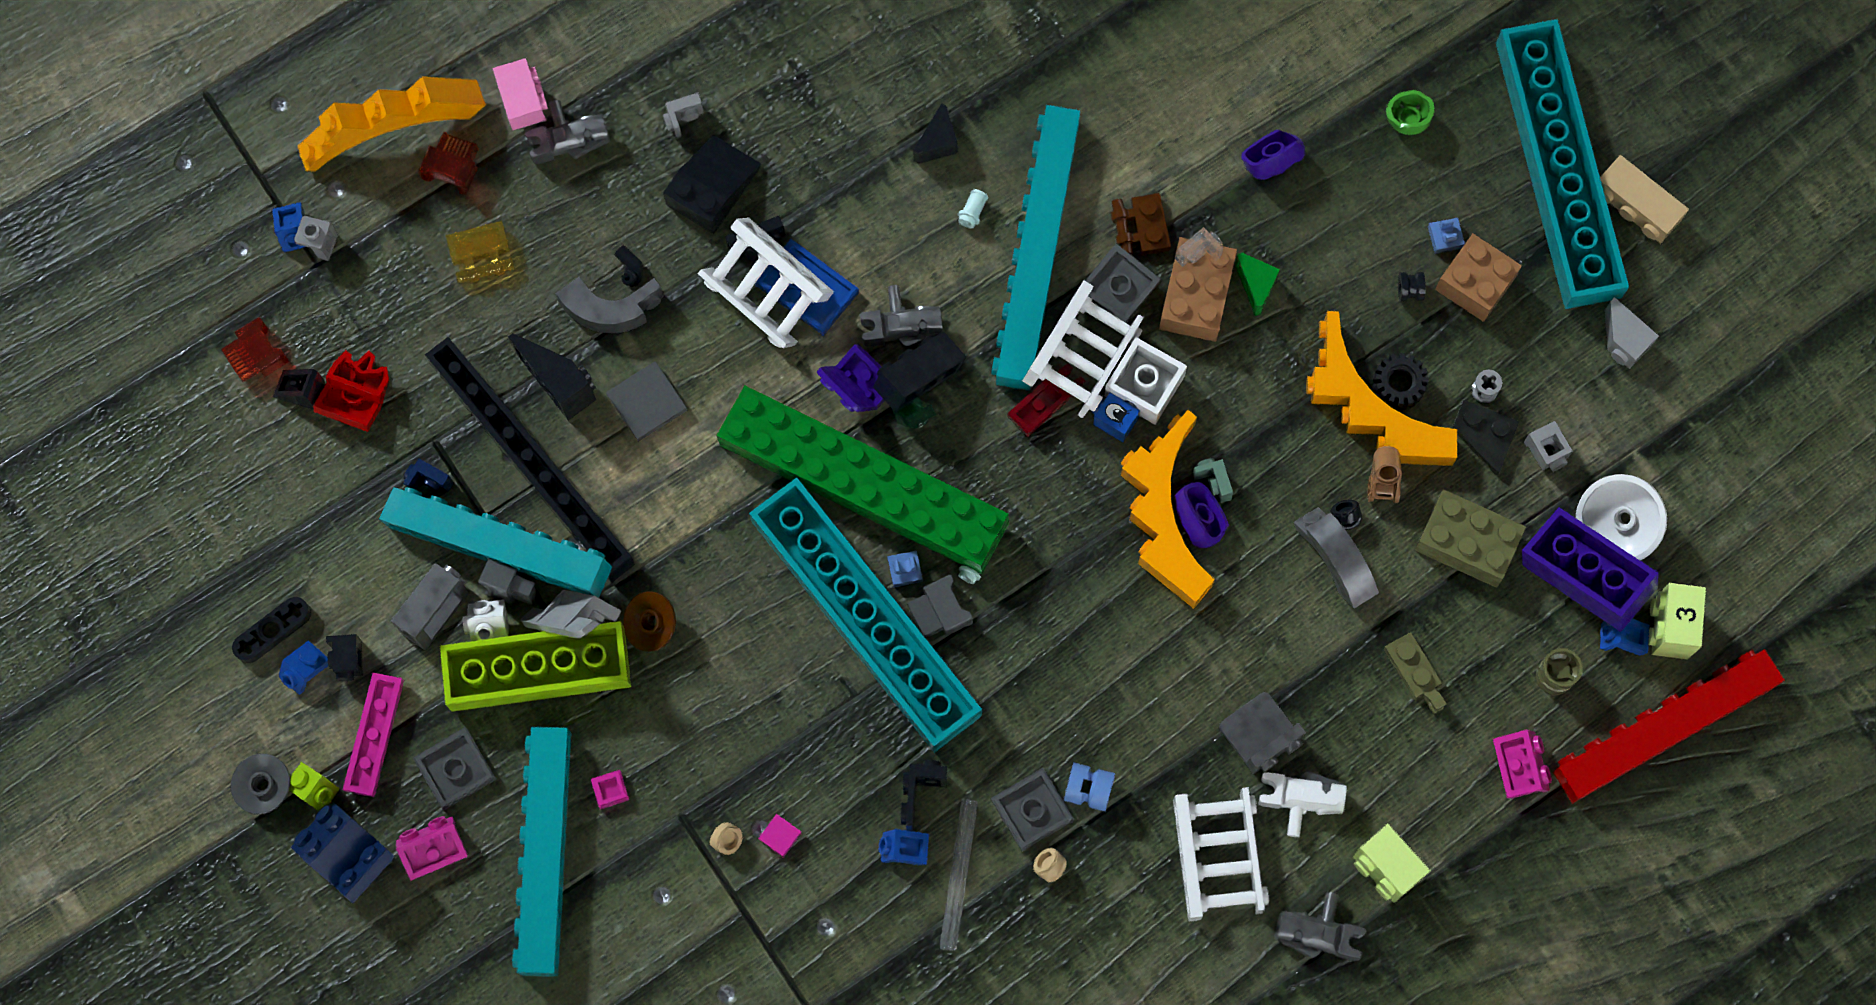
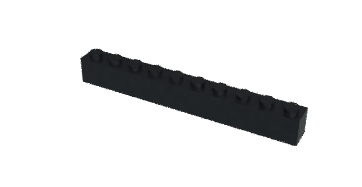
M447 337L427 352L425 356L432 368L584 551L587 552L590 548L605 555L604 559L612 566L608 580L613 583L632 568L635 563L631 555L451 339Z

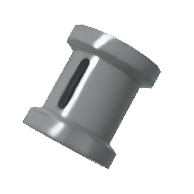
M1489 369L1480 372L1472 385V396L1479 403L1492 402L1502 387L1501 376L1494 370ZM1482 385H1491V388L1489 387L1486 390L1482 387Z

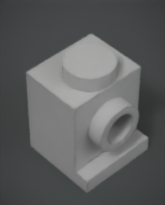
M1555 421L1530 433L1524 441L1526 447L1530 448L1542 471L1550 467L1553 472L1568 464L1566 459L1573 452ZM1544 448H1550L1553 455L1548 456Z

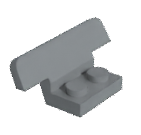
M562 590L545 610L533 607L521 618V621L527 628L581 638L603 623L604 619L617 621L621 610L596 596Z

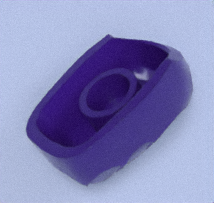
M1278 129L1249 146L1242 153L1241 158L1246 170L1252 177L1264 180L1279 175L1288 170L1294 163L1302 161L1305 155V146L1299 137Z
M1195 482L1185 485L1174 495L1179 520L1195 547L1200 549L1210 548L1220 542L1229 526L1227 518L1213 494L1204 484Z

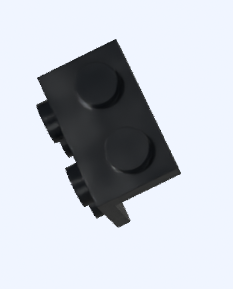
M924 760L923 765L910 764V772H904L903 795H908L907 803H901L900 821L901 825H906L907 831H913L917 786L947 788L948 769L947 766H942L941 761Z

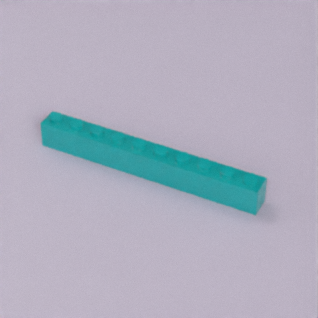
M1046 105L1045 115L1039 114L1036 131L1041 132L1040 141H1034L1032 158H1036L1035 168L1029 167L1027 185H1031L1030 195L1024 194L1022 211L1026 212L1025 222L1019 221L1017 238L1021 239L1020 249L1014 248L1012 265L1016 266L1015 276L1009 275L1007 292L1011 293L1010 303L1004 302L1002 320H1006L1005 330H999L996 347L1001 348L1000 358L994 357L991 375H996V385L1031 391V386L1022 380L1038 353L1081 110Z

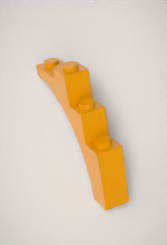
M422 76L407 91L378 89L363 104L334 102L319 116L321 125L298 145L305 170L316 172L324 164L344 151L387 132L433 121L471 119L486 105L478 81Z
M1327 311L1324 321L1319 322V338H1324V349H1319L1318 365L1323 367H1315L1312 376H1307L1306 394H1311V404L1347 405L1342 406L1341 423L1346 424V433L1382 435L1377 437L1376 449L1383 446L1396 448L1400 453L1401 464L1453 466L1457 459V429L1432 426L1411 419L1391 408L1375 395L1358 375L1347 354L1341 335L1339 312Z
M1187 410L1182 417L1177 414L1167 427L1170 431L1164 438L1158 436L1148 449L1151 453L1142 446L1136 452L1131 450L1121 462L1123 466L1121 476L1145 495L1143 497L1140 494L1130 505L1129 508L1132 511L1129 520L1154 539V541L1148 539L1138 551L1141 555L1138 564L1194 609L1213 587L1215 579L1198 564L1186 547L1176 525L1171 503L1173 465L1182 443L1195 426L1197 416Z

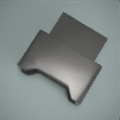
M490 558L478 581L480 585L486 587L485 595L498 600H504V602L511 605L514 604L516 599L534 606L539 591H536L534 587L535 582L522 578L517 568Z
M951 575L923 587L924 595L907 603L920 632L925 638L942 630L945 636H948L973 624L970 612L961 609L952 592L953 578Z

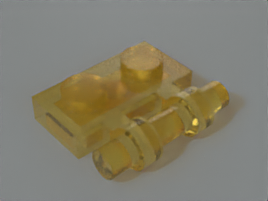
M502 221L446 235L453 265L465 263L466 270L455 272L458 284L470 281V283L478 282L479 278L493 274L496 277L504 275V271L515 269L512 258L500 259V253L510 251ZM490 256L491 263L475 267L474 260Z

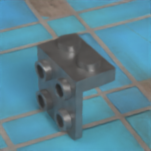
M1267 692L1260 693L1224 719L1219 726L1220 731L1253 774L1260 769L1266 772L1279 762L1277 757L1286 751L1289 755L1303 744L1301 740L1306 733L1299 723L1294 726L1291 724Z

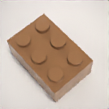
M1179 237L1159 330L1214 342L1217 341L1237 249Z

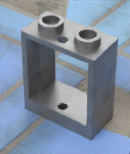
M435 563L391 622L402 635L426 651L469 593L464 587L466 582L449 565L446 564L442 568Z

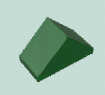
M1239 253L1236 255L1234 265L1253 313L1257 316L1261 314L1277 281L1280 269L1247 254Z

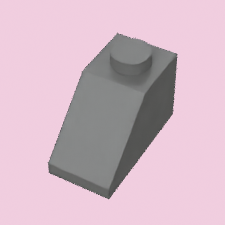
M1615 297L1606 307L1607 350L1611 352L1612 358L1618 364L1625 365L1630 369L1653 346L1659 335Z

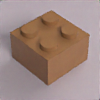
M1472 233L1440 278L1435 290L1484 322L1514 281L1522 265Z

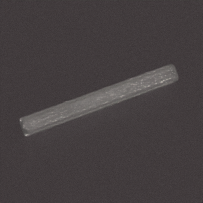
M963 799L960 808L940 940V948L948 951H954L957 947L978 807L977 801L972 799Z

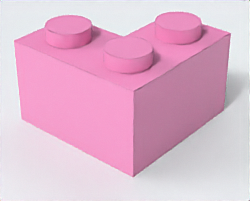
M524 58L493 68L512 130L546 121L543 110L548 109L535 67L529 68L527 60Z

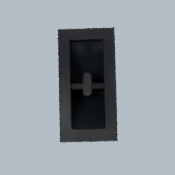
M942 103L913 150L914 162L918 164L958 153V142L948 109Z
M315 369L283 370L273 397L314 410L313 405L326 382Z

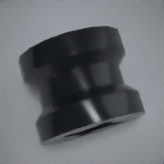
M1399 272V301H1407L1409 298L1424 301L1426 291L1424 272H1416L1414 275Z

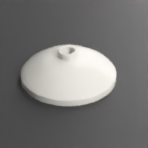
M1617 474L1596 481L1584 492L1577 506L1576 519L1638 560H1642L1652 554L1660 545L1666 532L1667 512L1661 496L1652 485L1636 476ZM1623 513L1630 515V522L1628 524L1623 523L1621 520Z

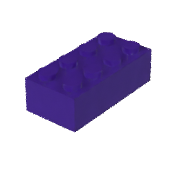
M1560 507L1522 549V566L1620 632L1658 589L1657 571Z

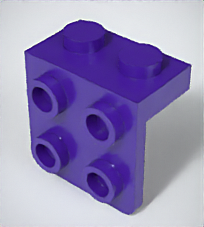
M854 344L836 366H824L817 370V374L821 377L820 382L830 391H835L842 398L840 400L842 405L851 412L877 410L885 401L873 388L878 378L877 372L881 366L859 344Z

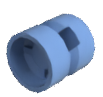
M1073 763L1064 801L1077 805L1087 802L1089 808L1105 812L1115 773L1101 769L1094 773L1091 771L1090 766ZM1084 779L1092 781L1090 793L1081 791Z

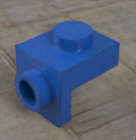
M308 640L283 659L279 678L286 687L293 689L300 695L305 691L307 682L328 667V657Z

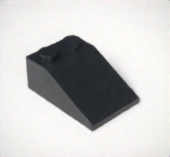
M713 135L673 177L663 192L665 203L668 207L715 234L762 164Z
M514 333L508 336L516 355L568 421L596 401L593 393L596 387L591 381L592 377L582 365L578 368L572 360Z

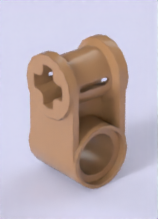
M1383 446L1378 448L1373 455L1371 475L1368 479V502H1373L1374 499H1383L1399 503L1402 470L1400 453L1394 447Z

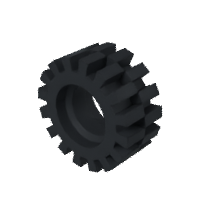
M1400 353L1398 357L1392 354L1389 356V359H1383L1373 377V391L1376 390V395L1386 404L1392 405L1391 408L1395 410L1397 407H1400L1401 410H1406L1407 406H1410V408L1414 407L1417 402H1420L1429 382V377H1426L1427 369H1422L1423 363L1420 360L1415 362V356L1411 354L1409 358L1405 357V353ZM1395 372H1404L1410 377L1412 385L1407 391H1396L1391 387L1389 377Z

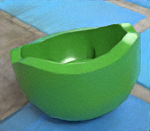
M1415 90L1397 94L1390 100L1386 109L1387 119L1391 126L1397 132L1406 135L1422 133L1431 124L1434 114L1432 99Z

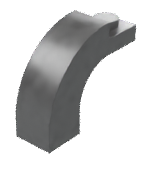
M580 277L555 293L560 305L573 320L590 330L602 333L626 332L645 324L647 321L643 311L655 308L661 302V298L664 297L661 286L654 278L628 297L615 301L604 300L595 296Z
M1317 507L1294 521L1296 530L1316 549L1324 560L1334 579L1338 593L1353 608L1379 594L1375 580L1362 554L1343 526L1331 513L1326 515Z

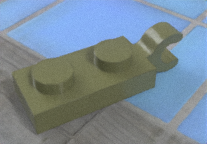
M1410 632L1386 645L1384 651L1414 700L1423 696L1433 714L1444 709L1446 702L1436 690V688L1442 685V682L1412 633Z

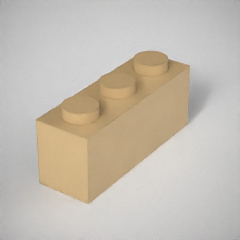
M1622 155L1600 177L1607 204H1612L1619 210L1620 215L1629 222L1633 221L1642 228V232L1648 238L1657 240L1660 244L1682 221L1689 210Z

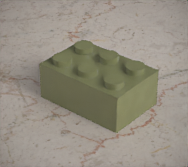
M1443 489L1415 547V551L1497 588L1505 576L1526 526Z

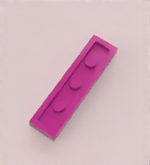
M378 673L372 674L343 786L345 792L375 798L404 684L402 678Z

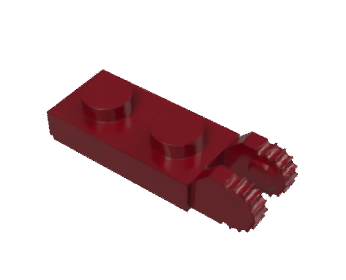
M1068 363L1057 372L1064 377H1068L1073 367ZM1080 376L1073 382L1082 387L1086 380ZM1045 379L1009 411L1007 417L1028 437L1069 401L1072 395Z

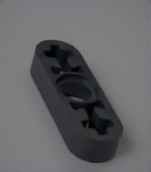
M299 597L287 599L234 640L232 645L233 654L244 663L257 661L309 621L311 617L309 605ZM293 606L301 608L300 613L302 615L299 618H296L294 615L289 617L292 614L291 608ZM281 614L285 619L288 618L286 621L290 625L287 628L286 625L278 618ZM272 622L278 623L280 627L278 635L273 638L265 637V626ZM256 633L265 642L263 646L256 642L257 639L254 637ZM247 642L251 645L256 642L251 647L253 651L251 654L248 655L245 652L241 654L244 650L242 647L244 643Z

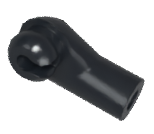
M623 245L616 251L615 257L625 265L624 275L621 278L622 282L627 286L634 287L642 280L643 263Z

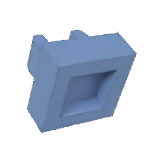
M1458 218L1429 223L1428 229L1435 254L1462 249L1465 245Z
M917 551L887 556L893 587L923 582Z

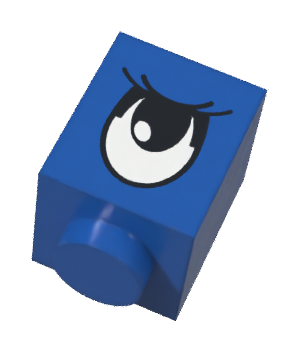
M1109 393L1105 400H1101L1096 410L1092 411V414L1095 415L1093 425L1119 441L1124 442L1138 421L1140 410L1114 394Z

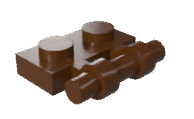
M1160 193L1132 197V209H1125L1122 199H1115L1111 202L1113 208L1111 218L1112 222L1116 223L1118 233L1115 237L1116 243L1131 256L1133 255L1132 246L1140 245L1141 255L1170 251L1171 245ZM1135 220L1137 233H1129L1127 222Z

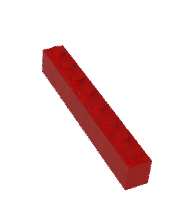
M1764 649L1757 654L1753 650L1745 653L1737 659L1740 664L1731 669L1727 664L1712 673L1714 677L1712 680L1706 683L1702 679L1696 681L1686 688L1689 693L1679 698L1677 694L1668 697L1661 702L1663 708L1654 713L1649 708L1635 717L1637 721L1635 724L1627 727L1623 723L1609 732L1612 737L1601 742L1600 738H1597L1585 745L1583 748L1586 752L1576 757L1574 753H1571L1558 761L1560 766L1553 774L1571 803L1577 802L1780 685L1785 680L1766 650Z

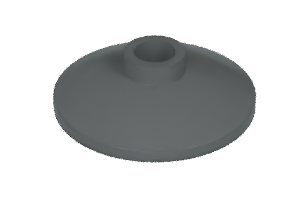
M262 753L247 757L237 766L231 779V793L234 801L241 809L252 814H266L277 809L286 799L290 789V774L286 765L280 759L270 754ZM268 781L269 785L267 789L262 791V782Z

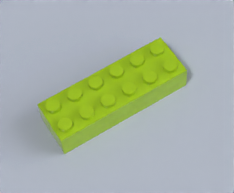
M621 621L602 623L581 638L543 631L440 645L445 705L451 712L631 687L625 628Z

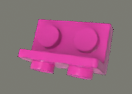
M1524 730L1493 739L1507 798L1512 799L1539 791H1550L1548 783L1552 782L1551 773L1548 766L1543 763L1541 754L1544 753V745L1541 737L1536 735V732Z
M445 816L433 819L428 823V827L419 831L416 828L407 830L399 836L400 839L396 840V850L410 881L468 857V853L455 826L453 816L447 819Z

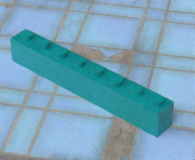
M393 487L379 518L388 528L486 562L490 558L517 568L521 574L574 592L593 595L597 598L600 597L612 569V566L604 559L605 555L597 550L589 548L585 552L579 550V546L570 541L562 540L561 543L552 541L550 535L541 531H535L532 534L526 532V528L517 523L509 522L508 525L499 523L500 520L493 515L483 513L482 517L473 514L474 511L466 506L457 504L455 508L447 505V501L432 495L430 499L422 497L421 492L410 487H406L405 490Z
M531 727V736H526L525 753L530 755L529 766H524L523 782L528 784L527 796L522 797L521 810L522 814H526V824L520 828V844L524 845V857H519L518 875H522V887H517L516 905L521 906L520 918H516L514 924V935L519 937L518 949L513 950L512 957L513 968H517V973L521 976H558L572 734L568 728Z

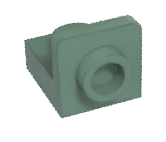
M1214 458L1200 461L1193 470L1194 480L1212 476V478L1208 479L1213 496L1218 495L1220 503L1232 500L1233 490L1223 459L1215 461Z

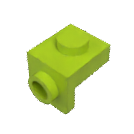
M303 762L299 764L290 776L289 791L317 811L324 806H328L339 791V787Z

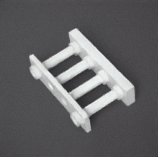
M750 218L736 219L731 226V229L737 234L735 244L716 270L713 267L701 269L698 274L705 280L704 284L709 289L723 295L768 335V340L773 345L779 348L795 346L798 341L789 334L791 329L811 302L828 301L834 291ZM746 247H752L758 252L759 258L738 288H736L725 276ZM773 265L780 271V278L758 307L746 295L767 266ZM795 284L802 290V296L781 325H779L767 314L788 285Z
M1086 281L1082 282L1022 380L1033 387L1038 378L1041 380L1047 379L1084 402L1078 414L1081 418L1085 416L1088 410L1094 412L1103 398L1099 395V392L1128 343L1132 344L1135 337L1138 338L1142 329L1138 326L1144 318L1138 315L1130 326L1091 302L1093 299L1088 296L1094 286ZM1081 312L1084 314L1087 312L1124 335L1118 348L1079 325V320L1075 319L1077 313ZM1065 333L1069 336L1071 334L1075 335L1109 356L1111 360L1105 370L1065 346L1066 343L1062 341ZM1051 356L1055 358L1061 357L1098 380L1092 392L1090 393L1051 369L1052 365L1048 363Z
M1247 787L1241 789L1240 800L1194 805V802H1188L1187 794L1175 795L1173 803L1188 921L1201 920L1203 912H1207V908L1252 903L1255 905V913L1262 914L1265 910L1264 905H1269L1267 887L1261 886L1252 819V814H1256L1255 796H1249V789ZM1242 812L1244 830L1202 835L1192 832L1191 820H1196V817ZM1246 842L1247 861L1202 865L1201 862L1196 863L1195 851H1198L1199 847ZM1250 873L1253 891L1210 896L1200 893L1199 881H1203L1205 877Z

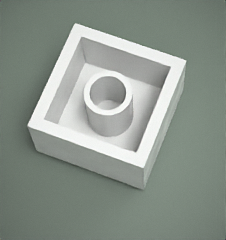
M1135 337L1106 384L1104 396L1107 397L1109 393L1114 394L1139 409L1140 417L1156 425L1184 379L1187 366Z

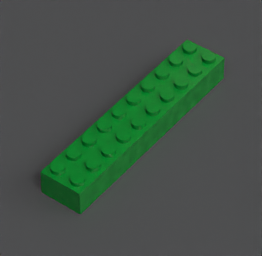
M745 385L716 435L721 447L790 481L798 478L806 489L963 566L970 567L981 575L1009 525L1008 513Z

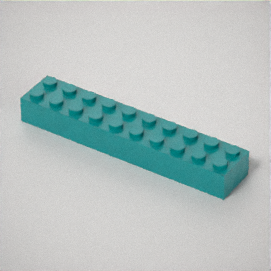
M1558 19L1502 29L1497 39L1496 47L1564 308L1569 309L1611 301L1614 297L1622 299L1629 285Z
M795 478L749 513L753 525L934 753L982 717L981 707L798 478Z

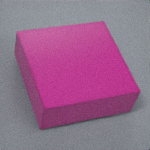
M620 770L591 779L600 809L629 800Z
M776 814L758 839L784 858L801 835V831Z

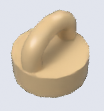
M731 823L720 824L710 838V845L720 853L730 855L739 849L743 839L742 832Z
M1048 848L1036 857L1033 867L1036 874L1047 882H1053L1062 876L1067 862L1056 849Z

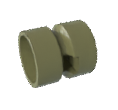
M1558 648L1551 651L1536 670V680L1539 687L1551 695L1566 693L1575 685L1583 673L1581 659L1574 651L1566 648Z

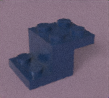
M333 801L318 811L313 823L296 836L295 843L291 846L310 867L331 883L351 903H354L395 857Z

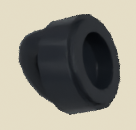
M1355 500L1340 501L1333 505L1330 510L1331 514L1346 531L1357 527L1362 521L1359 503Z

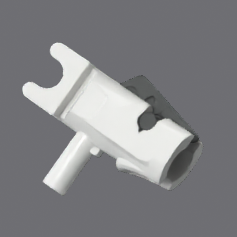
M1306 771L1299 779L1285 777L1283 774L1262 773V783L1271 785L1275 792L1271 795H1261L1258 804L1278 809L1280 807L1291 808L1287 836L1300 837L1302 814H1306V811H1316L1317 815L1343 814L1346 785L1311 771Z

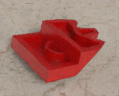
M369 350L355 362L352 361L351 353L348 351L343 352L334 361L325 376L326 384L313 405L314 412L368 432L383 405L389 381L387 367L382 366L375 370L376 356Z

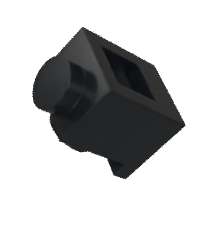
M356 634L326 636V643L332 648V651H328V666L336 674V681H352L354 676H363L362 640Z

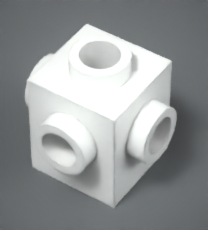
M480 600L473 604H468L467 616H463L462 621L464 633L470 634L471 641L508 636L509 621L504 600Z

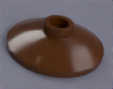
M647 591L636 595L629 602L624 613L623 624L625 634L630 643L639 650L652 652L663 648L671 640L676 626L675 611L670 601L658 592ZM654 618H656V625H655V626H654V623H653Z

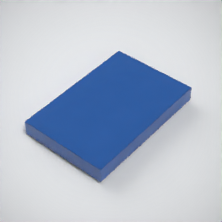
M790 239L783 248L834 291L828 301L811 302L800 317L801 320L824 336L858 295L859 288L794 240ZM768 265L755 285L768 294L780 278V271L773 265ZM789 284L777 302L791 311L802 296V290L795 284Z

